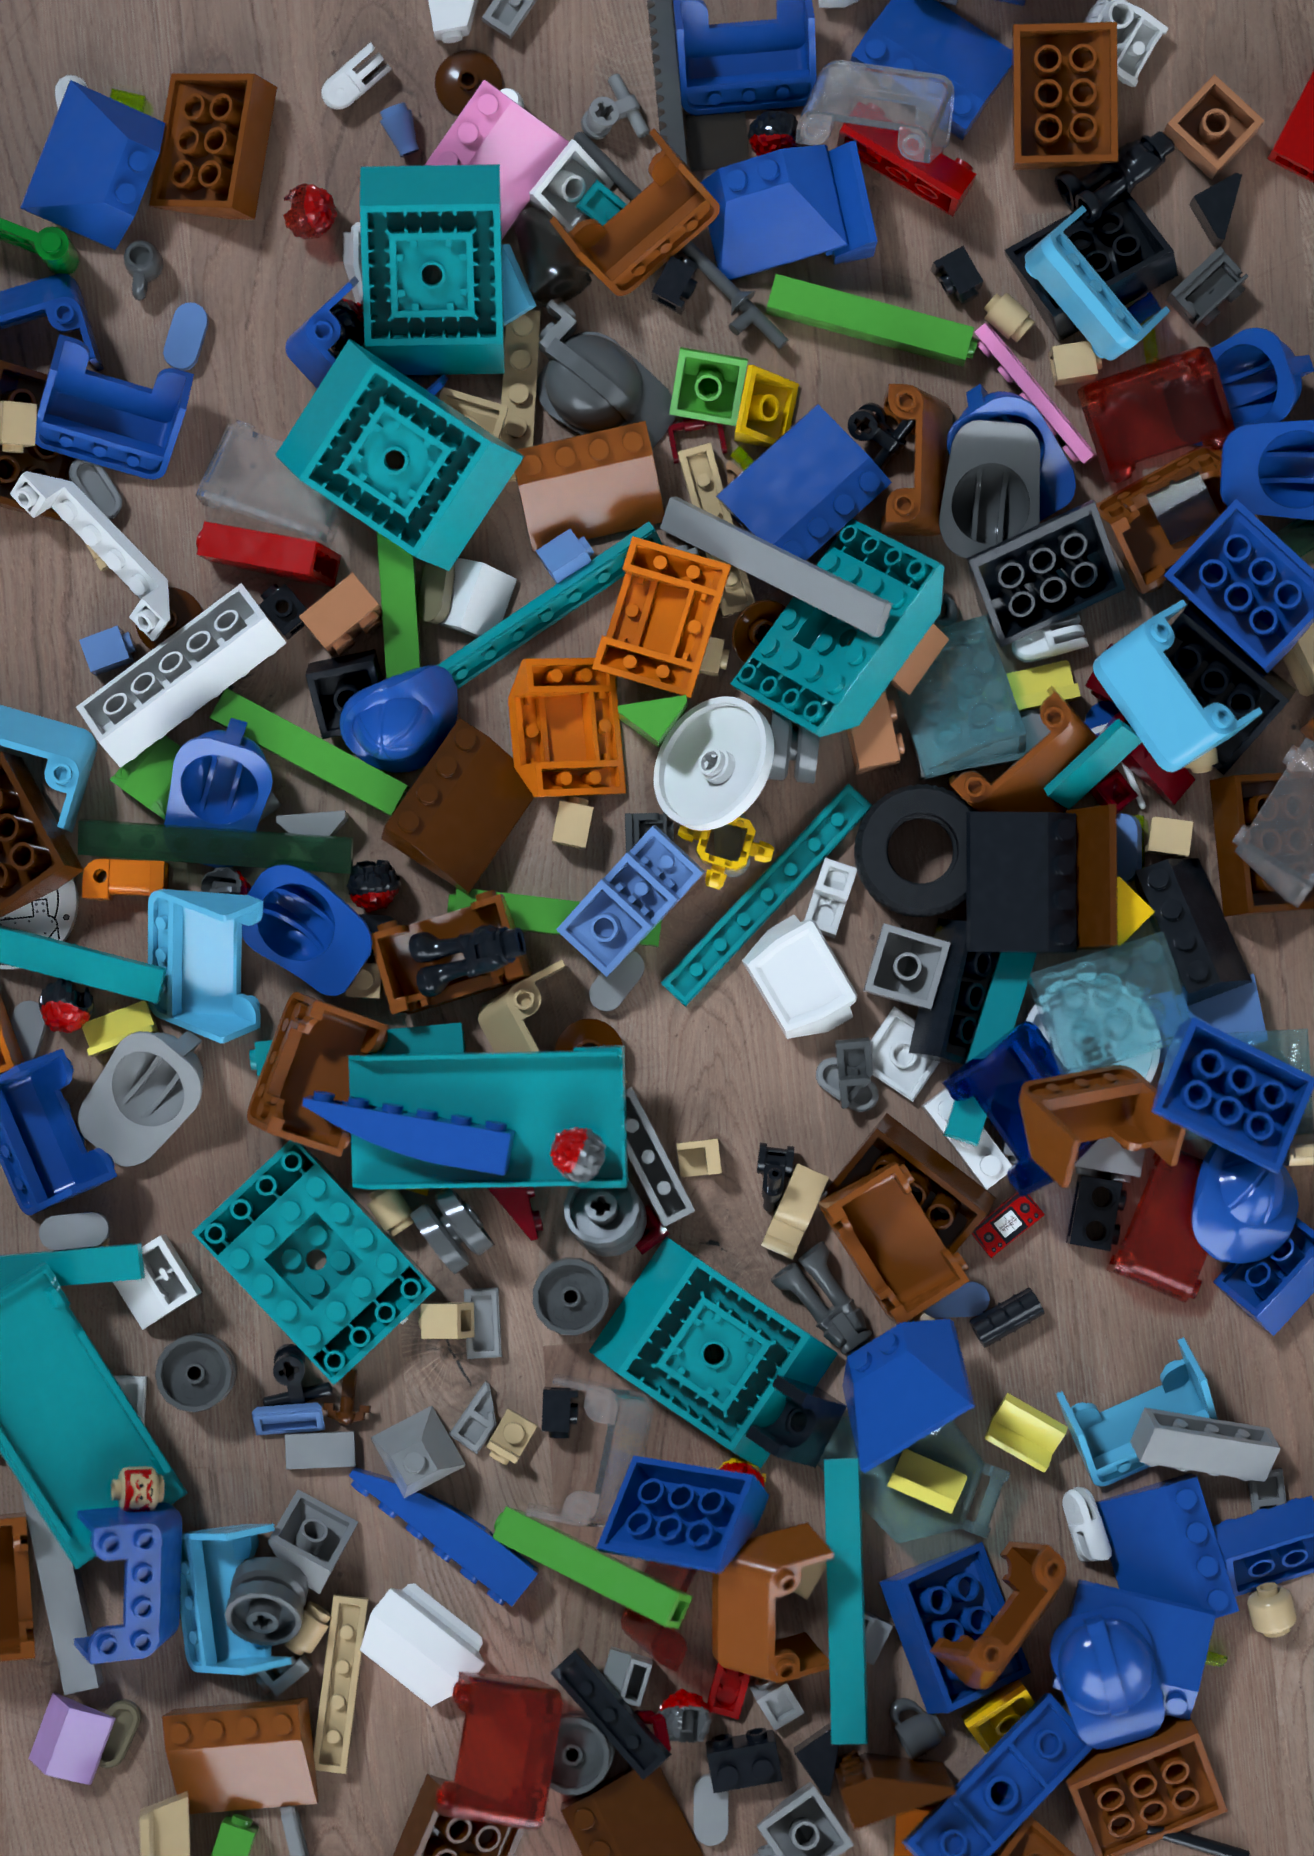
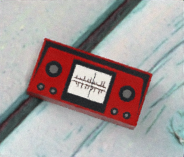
M1021 1188L987 1215L971 1234L988 1256L992 1258L1045 1214L1025 1189Z

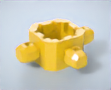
M741 815L728 823V825L747 831L738 862L706 853L711 830H693L680 824L678 836L693 843V840L699 841L696 849L702 863L712 865L711 870L707 869L705 884L707 887L720 890L727 877L724 874L725 869L733 872L739 871L746 867L749 856L755 857L754 861L771 862L774 847L761 840L759 843L753 842L756 830L751 821L741 818Z

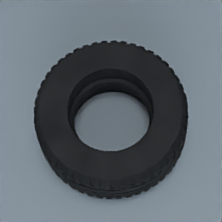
M916 784L903 786L887 793L869 809L856 835L854 858L861 883H863L865 889L874 900L883 907L888 908V910L903 916L928 917L944 913L967 898L966 812H974V810L964 799L943 787ZM909 820H931L944 828L951 839L953 847L951 864L940 878L932 882H910L897 874L890 863L888 856L890 838L901 824Z

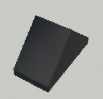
M1234 173L1195 195L1189 204L1211 244L1219 248L1225 240L1242 174Z
M831 1722L794 1747L796 1757L822 1795L830 1796L839 1748V1744H831Z

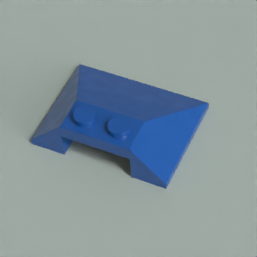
M70 80L20 209L116 250L136 215L160 154L165 123Z
M825 144L779 149L719 168L702 181V184L720 205L718 216L708 225L717 268L730 281L849 246L828 147Z
M951 1319L901 1322L847 1356L842 1387L859 1466L863 1473H867L974 1407L955 1324Z

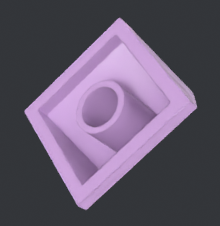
M54 1692L50 1698L28 1759L45 1775L91 1785L116 1718Z

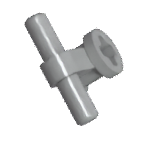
M619 74L610 76L608 83L617 101L614 102L608 97L594 99L581 119L583 132L592 139H602L608 135L616 121L627 117L637 137H646L650 130L639 112L641 106L635 95H630Z

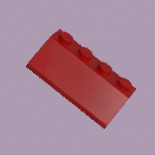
M859 104L842 125L839 131L837 147L856 140L861 163L953 217L974 184L977 174L972 172L973 167L962 159L956 158L952 160L943 154L944 150L931 141L924 143L915 138L914 132L907 126L897 123L895 126L885 120V115L880 110L872 106L865 108Z

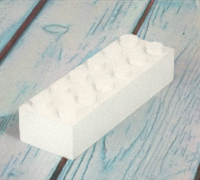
M241 583L76 706L98 742L121 768L129 761L135 759L154 742L163 738L182 721L190 718L210 700L218 697L222 691L238 679L246 676L250 670L266 658L274 655L278 649L286 644V641Z

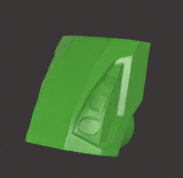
M165 735L142 751L135 759L122 766L109 780L165 820L173 762L181 746Z

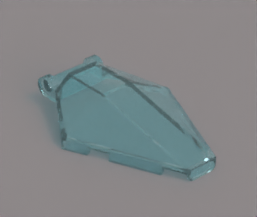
M844 1416L840 1419L817 1464L823 1469V1472L824 1459L858 1458L849 1416ZM953 1420L906 1448L967 1475V1481L953 1514L887 1486L903 1450L867 1473L861 1471L862 1508L897 1544L957 1529H963L978 1536L988 1538L991 1530L988 1526L1004 1481L1008 1482L1011 1474L1006 1469L986 1463ZM983 1473L991 1476L977 1518L975 1521H971L966 1518L970 1512Z

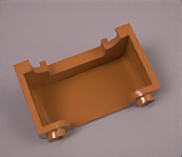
M888 384L883 406L886 417H891L898 425L902 420H916L915 427L909 433L915 434L914 488L896 489L887 498L885 516L881 517V533L896 536H937L941 534L939 515L950 458L947 449V435L952 426V411L946 402L917 387L908 384Z
M1203 445L1197 447L1096 504L1108 540L1134 586L1140 593H1152L1162 588L1166 580L1164 577L1165 569L1173 566L1228 508L1220 495L1222 451L1215 446Z
M495 890L475 895L476 902L471 903V906L414 924L398 926L397 920L377 926L378 932L371 933L372 948L392 1015H409L516 983L533 975L529 960L525 954L516 957L514 962L498 970L469 978L468 975L449 982L445 990L437 996L425 997L418 990L416 976L421 968L463 960L465 957L462 953H458L434 962L418 963L411 957L409 951L411 936L419 932H428L439 939L458 937L459 934L473 932L479 926L490 924L497 928L506 926L509 930L514 929L516 926L503 894L496 895Z
M294 992L285 1005L247 1110V1121L266 1133L341 1157L343 1149H346L351 1141V1133L335 1126L302 1105L303 1098L309 1095L314 1096V1091H325L334 1093L335 1100L348 1102V1097H350L348 1055H375L378 1051H382L387 1043V1029L389 1025L311 996Z
M892 1162L818 1202V1206L885 1314L898 1325L901 1322L909 1321L969 1282L965 1271L969 1268L959 1252L952 1254L944 1246L911 1192L910 1184L914 1182V1179L904 1164L898 1166L896 1162Z
M26 1512L0 1515V1662L34 1659L35 1643Z
M1009 1541L1000 1556L1006 1559L1008 1563V1574L1002 1580L1013 1590V1593L987 1629L976 1641H973L967 1635H961L958 1641L955 1642L946 1638H939L930 1650L938 1660L967 1686L982 1690L990 1688L1054 1601L1066 1576V1565L1062 1557L1051 1546L1047 1544Z

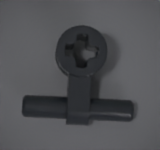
M866 403L850 416L848 431L856 440L868 441L873 439L882 446V449L873 461L883 471L893 455H898L906 445L905 439L915 427L916 420H902L894 430L886 424V413L881 406L875 403ZM865 417H867L870 420L868 426L864 424L866 420Z
M760 1142L757 1173L763 1174V1208L768 1212L776 1209L777 1202L782 1197L784 1177H791L794 1146H787V1149L767 1147V1143Z
M285 1344L275 1352L273 1375L277 1382L287 1386L288 1392L264 1397L263 1404L264 1406L307 1403L310 1400L332 1395V1386L330 1382L304 1387L302 1379L305 1373V1354L297 1345ZM285 1362H290L291 1366H294V1367H293V1368H289L288 1365H287V1363H285Z

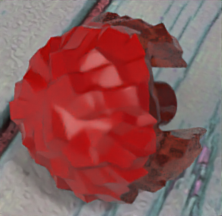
M304 183L291 189L289 194L284 197V201L292 203L291 210L283 215L285 225L296 237H301L302 239L319 238L335 222L337 211L334 199L323 188H318L314 184Z

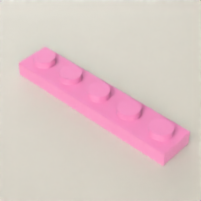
M984 323L975 331L976 335L980 338L977 346L988 358L994 355L1000 362L1001 366L997 368L1000 374L1009 384L1014 381L1023 390L1019 396L1037 407L1045 417L1044 420L1054 436L1057 434L1061 436L1066 443L1062 448L1074 463L1080 460L1083 464H1087L1097 456L1095 451L992 326Z

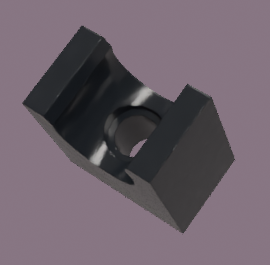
M777 1375L772 1386L786 1396L784 1410L779 1418L767 1427L752 1425L746 1437L774 1457L816 1468L847 1406L818 1386L815 1387Z

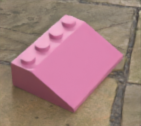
M483 80L425 165L500 164L501 233L503 239L530 201L529 192L568 145L569 141L491 83Z

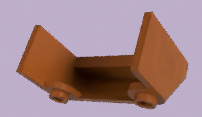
M655 128L649 133L661 147L662 151L652 158L648 168L649 175L654 181L602 226L596 219H587L580 221L569 231L555 216L549 220L573 253L617 296H624L634 291L664 265L671 256H674L711 224L720 212V205Z
M1113 1065L1027 1081L1022 1084L1020 1090L1019 1104L1030 1156L1062 1188L1069 1187L1080 1143L1113 1137L1124 1149L1129 1151H1138L1151 1147L1170 1166H1175L1178 1162L1186 1129L1151 1112L1157 1089L1136 1070L1123 1065Z
M808 1522L749 1538L721 1573L712 1572V1654L722 1667L776 1683H783L829 1669V1659L806 1632L775 1641L776 1598L790 1594L798 1587L801 1581L802 1567L833 1558V1551Z

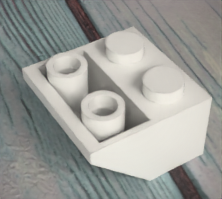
M166 1234L160 1235L142 1247L145 1278L113 1282L142 1330L202 1293Z

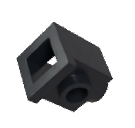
M964 246L933 262L931 271L934 276L941 273L942 276L939 277V281L948 296L953 294L956 301L965 304L979 295L978 290L981 289L983 279Z
M671 256L652 290V300L682 315L685 310V302L682 299L686 298L689 300L698 284V281L694 280L698 265L688 258L681 256L678 260Z
M274 584L261 595L264 601L259 604L260 608L287 640L305 626L299 616L307 609L286 584L281 587ZM282 601L289 604V609L285 613L277 611V605Z
M544 1387L542 1431L549 1432L550 1438H570V1424H577L578 1403H571L572 1398H578L579 1388Z

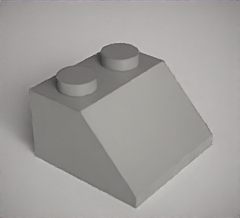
M884 923L880 930L863 991L931 1010L951 943Z
M808 1782L784 1799L756 1825L776 1856H839L854 1846L811 1782Z

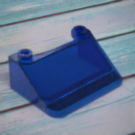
M1028 1021L1013 1028L942 1082L955 1101H965L974 1096L1008 1145L1017 1161L1008 1169L1007 1177L1021 1198L1055 1181L1030 1156L1019 1104L1021 1086L1027 1081L1070 1074L1039 1028ZM1098 1140L1080 1143L1075 1163Z

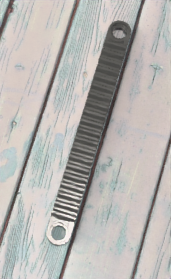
M647 0L660 135L687 165L672 1Z

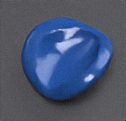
M428 665L395 675L358 691L344 704L340 715V732L344 743L353 754L365 763L388 772H411L426 766L456 724L458 714L456 682L445 668L438 665Z
M1214 1143L1209 1147L1203 1159L1197 1178L1191 1214V1224L1195 1238L1205 1252L1221 1262L1243 1264L1259 1261L1270 1256L1284 1244L1294 1228L1299 1209L1298 1193L1295 1184L1283 1164L1280 1172L1276 1174Z

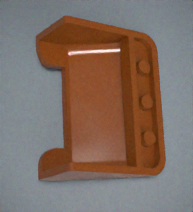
M1053 686L1047 690L1049 696L1040 707L1041 720L1051 732L992 784L980 773L974 771L964 772L958 777L953 773L948 777L950 785L976 812L1064 813L1067 808L1048 797L1043 788L1098 736Z

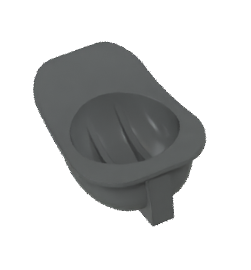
M581 332L571 336L564 343L555 337L545 350L549 362L543 368L537 380V395L540 403L549 415L580 435L646 421L653 449L668 431L669 426L673 424L675 416L669 415L672 399L669 390L638 360L609 336L598 332Z
M973 420L966 423L955 435L952 442L941 503L939 528L946 546L957 556L967 559L1039 525L1041 450L1036 435L1026 425L1011 422Z

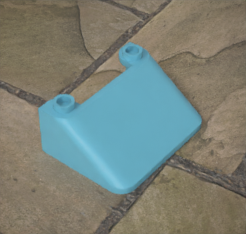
M159 889L150 894L148 899V964L167 968L160 1001L157 1004L148 1001L149 1008L156 1017L221 1044L261 1028V1007L258 999L253 995L247 996L241 993L242 924L251 926L262 919L263 900L249 895Z

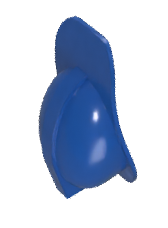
M1249 328L1176 366L1164 382L1163 393L1178 437L1193 445H1212L1225 441L1230 432L1239 426L1281 422L1300 398L1303 387L1302 377L1314 372L1310 355L1295 356L1290 347L1282 342L1272 331L1264 328Z
M981 384L966 392L968 407L963 411L960 418L953 423L947 435L949 455L957 432L966 423L973 420L1011 422L1026 425L1036 435L1041 450L1039 522L1068 505L1074 497L1076 489L1074 470L1039 410L1023 397L1011 392L998 391L988 394Z
M1314 420L1245 424L1231 431L1226 437L1222 448L1220 495L1224 504L1229 507L1237 499L1254 515L1314 520Z
M231 718L226 731L213 730L203 733L185 742L179 748L173 762L169 799L164 822L165 840L174 855L219 868L236 865L249 851L272 789L273 775L262 749L253 740L244 736L248 722Z
M286 864L271 866L264 870L247 894L263 900V916L254 925L247 926L242 924V938L255 952L290 971L318 992L328 996H338L344 993L360 972L372 950V936L366 922L316 875L302 868Z
M1111 1605L1077 1614L1063 1620L1053 1633L1050 1644V1657L1080 1738L1093 1748L1108 1749L1141 1740L1156 1733L1163 1723L1165 1709L1151 1637L1141 1618L1128 1608Z

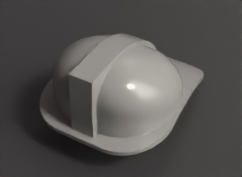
M189 1030L179 1038L166 1033L146 1031L135 1032L125 1037L117 1045L99 1078L81 1104L78 1115L80 1133L96 1148H101L110 1154L114 1163L119 1166H135L151 1158L200 1103L204 1073L201 1061L194 1051L202 1040Z

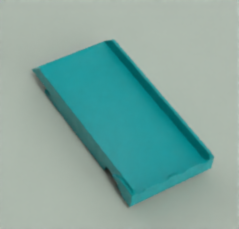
M624 1045L573 1047V1051L348 1055L350 1097L368 1099L370 1106L382 1107L383 1103H395L403 1105V1111L417 1113L418 1108L437 1111V1117L451 1119L452 1114L472 1117V1123L486 1125V1120L507 1123L506 1129L515 1130L509 1170L504 1176L430 1163L396 1153L351 1134L352 1188L420 1189L535 1186L626 1188L628 1186ZM575 1127L590 1128L593 1133L602 1138L603 1143L606 1145L605 1158L597 1175L588 1182L581 1181L580 1183L571 1181L563 1177L562 1173L553 1165L550 1152L557 1133Z
M41 1262L35 1268L0 1290V1454L74 1567L78 1569L97 1555L91 1547V1532L77 1518V1511L120 1507L118 1500H112L111 1482L112 1479H118L119 1473L124 1467L151 1466L155 1468L157 1474L162 1475L164 1479L163 1502L172 1505L188 1494V1492L69 1307L71 1303L61 1289L49 1265Z

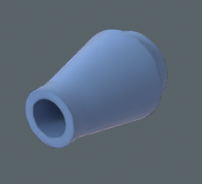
M406 103L396 104L380 112L382 117L380 123L397 148L400 157L418 151L419 147L416 141L412 110L407 109Z

